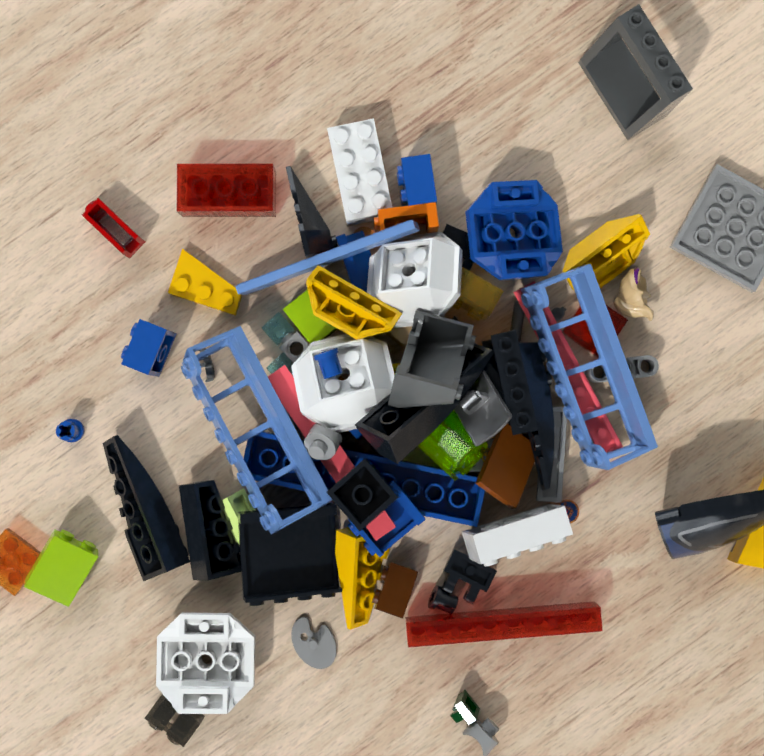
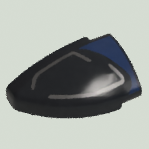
M764 490L682 504L680 507L655 511L657 525L669 556L672 559L702 554L735 542L764 526Z

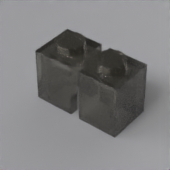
M162 694L144 719L148 721V724L157 731L164 730L167 738L173 744L184 747L205 716L203 714H180L173 724L169 721L176 713V710Z

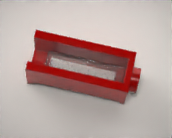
M99 198L86 206L82 216L129 259L145 243L133 229Z

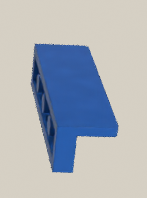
M363 231L347 236L345 234L336 236L338 246L363 238L365 234ZM370 250L343 259L351 284L367 292Z

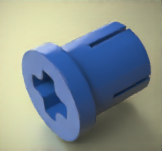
M333 348L313 356L315 361L318 360L324 379L343 373L337 353H339L338 348Z
M77 419L65 420L56 427V435L60 437L59 439L67 442L79 441L85 431L83 424ZM70 426H71V427H72V428L70 429L71 435H67V433H68V431H69V430L67 429V427H70Z

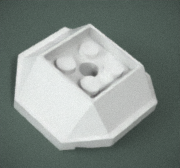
M442 232L405 236L382 244L379 250L369 258L367 293L402 312L394 328L412 326L416 310L445 317V313L461 295L463 250Z
M344 334L312 342L291 366L302 415L314 423L337 433L357 429L355 424L390 395L394 380V371L387 343L372 336L356 340L350 335ZM333 348H338L339 353H337L343 373L324 379L318 360L315 361L313 356ZM347 373L350 375L346 380L338 379L342 374Z
M182 612L157 636L156 686L178 714H228L254 687L255 635L231 613ZM202 655H209L213 662L211 664L204 663Z

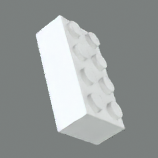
M374 118L327 128L347 226L374 221V217H378V209L392 208Z
M547 504L462 531L469 559L478 564H484L486 567L497 564L499 558L507 557V559L519 557L521 556V551L527 549L530 552L543 549V544L552 542V544L562 543L566 541L567 536L573 535L565 506Z

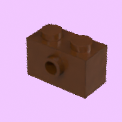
M392 562L389 563L388 567L384 566L380 575V580H383V584L380 590L376 589L372 599V603L375 604L374 609L403 619L418 571Z

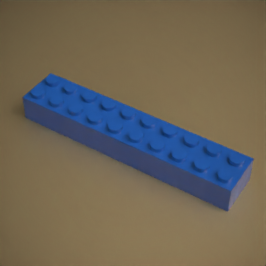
M263 431L247 440L244 461L255 481H261L290 464L274 433ZM343 448L355 467L362 460L369 459L389 483L394 479L424 516L478 527L485 493L484 489L475 484L478 476L450 472V470L403 460L397 464L383 456ZM311 457L328 490L331 489L336 482L321 460ZM290 471L269 483L305 491L294 471Z

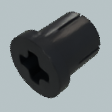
M436 585L429 597L428 608H437L453 614L458 604V596L442 590L441 586Z

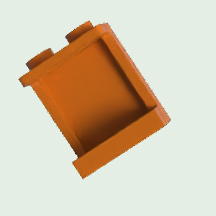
M436 202L378 209V217H374L375 233L411 219L417 222L418 225L425 224L427 233L438 232L439 223Z

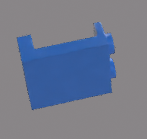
M394 479L389 484L401 497L385 510L396 525L394 529L375 541L367 528L359 531L351 521L348 524V527L356 536L361 535L366 542L363 545L372 556L376 553L381 557L387 549L416 525L419 526L426 520Z

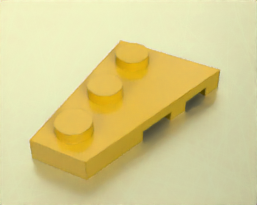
M182 249L168 294L236 316L243 295L238 294L234 286Z

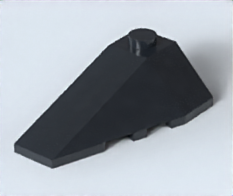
M287 166L286 171L295 202L294 208L299 222L298 227L306 258L338 247L336 235L331 236L328 226L291 166Z

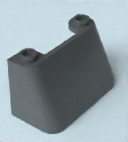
M416 310L401 363L397 366L388 405L396 408L453 404L454 399L460 400L464 386L459 384L466 352L467 350L472 351L476 336L471 335L474 325Z

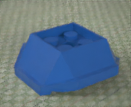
M537 180L491 182L465 211L470 259L498 280L548 276L552 267L563 253L558 205L542 189V185ZM510 228L514 230L515 238L511 236Z

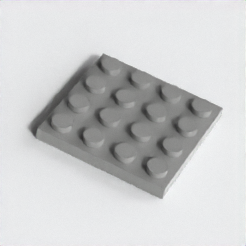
M716 164L670 248L752 293L756 292L764 277V189Z

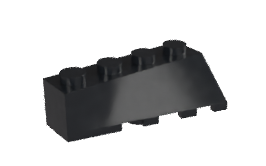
M208 480L179 485L193 580L209 581L241 572L240 546L238 542L235 543L231 532L233 528L230 521H227L223 511L225 507L215 481Z

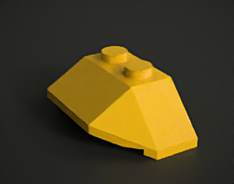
M637 214L607 221L569 250L562 272L591 264L598 285L602 288L634 264L639 256L645 240L650 235L642 215ZM567 278L571 289L574 290L570 278Z
M319 265L306 280L313 315L356 340L391 331L402 315V312Z

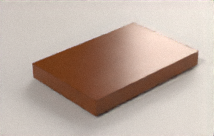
M506 424L495 435L475 483L510 509L517 508L535 462L530 441L522 434L512 435L511 426Z

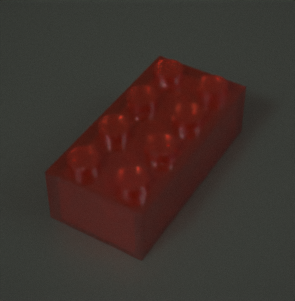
M177 164V212L182 217H276V169L273 164Z

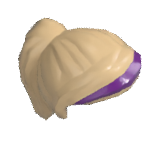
M640 268L630 269L622 278L619 286V295L613 303L623 316L630 318L646 317L649 321H652L654 311L647 305V299L651 295L647 292L646 279L641 275Z

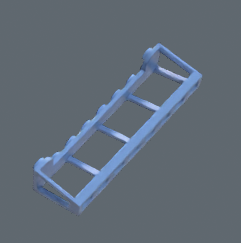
M591 264L574 268L520 289L522 292V303L528 308L531 316L530 324L537 332L539 348L546 356L547 369L555 380V391L564 404L563 412L566 418L570 420L573 428L571 433L574 440L579 444L581 450L580 457L583 463L589 467L610 470L657 448L658 445ZM570 278L582 309V314L549 326L543 309L549 306V297L545 287ZM585 320L599 358L565 370L551 332ZM602 365L615 403L582 415L568 377ZM619 410L630 439V445L606 453L600 445L592 443L585 421ZM629 453V454H627V455H625V456H622V457H620V458H618V459H616V460H614V461H612V462L609 461V459H611V458H614V457H617V456H620V455Z
M241 326L187 348L181 366L182 373L186 379L190 378L194 386L192 391L195 398L201 400L205 407L203 412L209 422H213L216 428L214 430L215 436L219 443L223 442L227 449L225 452L229 463L231 465L234 464L239 472L237 473V478L243 487L246 486L250 493L248 499L252 507L258 509L261 515L259 519L263 528L266 531L269 530L270 534H273L329 503L332 498L327 494L328 489ZM210 345H213V346H211L210 348L204 350L203 352H201V353H199V354H197V355L195 354L196 351H199V350H201V349H203V348H206V347H208V346H210ZM224 347H229L245 379L211 397L200 377L201 366L199 361ZM245 386H250L267 418V422L233 440L215 403ZM268 428H272L290 464L256 483L237 445ZM290 471H294L310 499L311 505L282 520L277 509L272 504L267 505L259 489Z

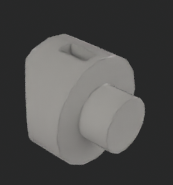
M316 423L304 439V446L312 458L328 460L335 455L342 442V436Z
M488 717L483 723L477 719L463 731V735L472 736L480 743L483 756H487L499 743L494 736L499 731V728Z

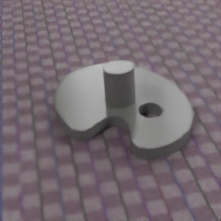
M302 616L297 619L291 632L292 643L296 653L306 664L313 668L324 669L329 667L336 657V642L327 625L323 624L318 632L314 633L310 628L307 617ZM302 633H306V634H307V636H308V639H307V640H302V638H301V634H302Z

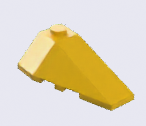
M349 527L336 530L335 555L340 587L342 588L341 593L347 628L351 630L368 624L374 605L372 603L373 592L377 580H380L382 561L387 559L389 549L381 557L376 553L372 556L363 545L366 542L361 535L356 536Z

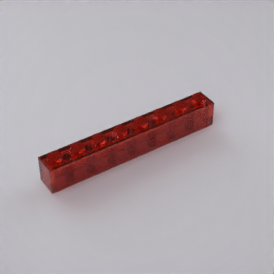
M594 601L405 617L408 647L603 631L601 607Z

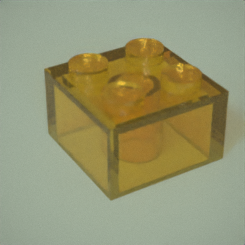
M462 267L461 295L452 307L457 310L460 307L468 311L467 315L478 322L480 319L485 321L492 313L504 291Z

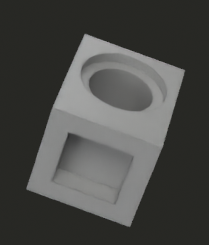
M290 332L281 340L283 345L279 348L294 363L301 354L293 355L291 352L292 345L301 343L304 352L309 344L298 332L295 334Z

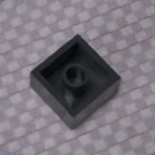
M369 459L362 460L327 491V494L359 531L366 528L401 497Z

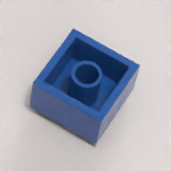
M430 154L401 158V166H397L396 172L398 186H403V190H400L401 206L436 202L437 205Z
M139 319L138 323H135L131 329L130 336H132L129 346L126 345L122 351L121 359L123 361L121 364L144 374L160 377L177 333Z

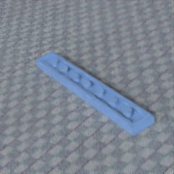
M411 219L237 284L235 287L238 294L249 295L313 271L318 265L321 267L327 266L420 231L418 223Z

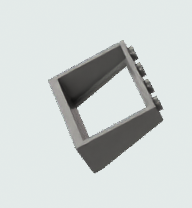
M639 4L617 17L578 62L627 140L668 116L693 90Z

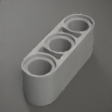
M651 355L626 358L633 379L653 376L659 369L657 359ZM643 360L649 363V370L646 373L640 367ZM602 365L600 367L603 370V375L599 379L593 374L594 368L585 371L586 378L593 383L608 382Z

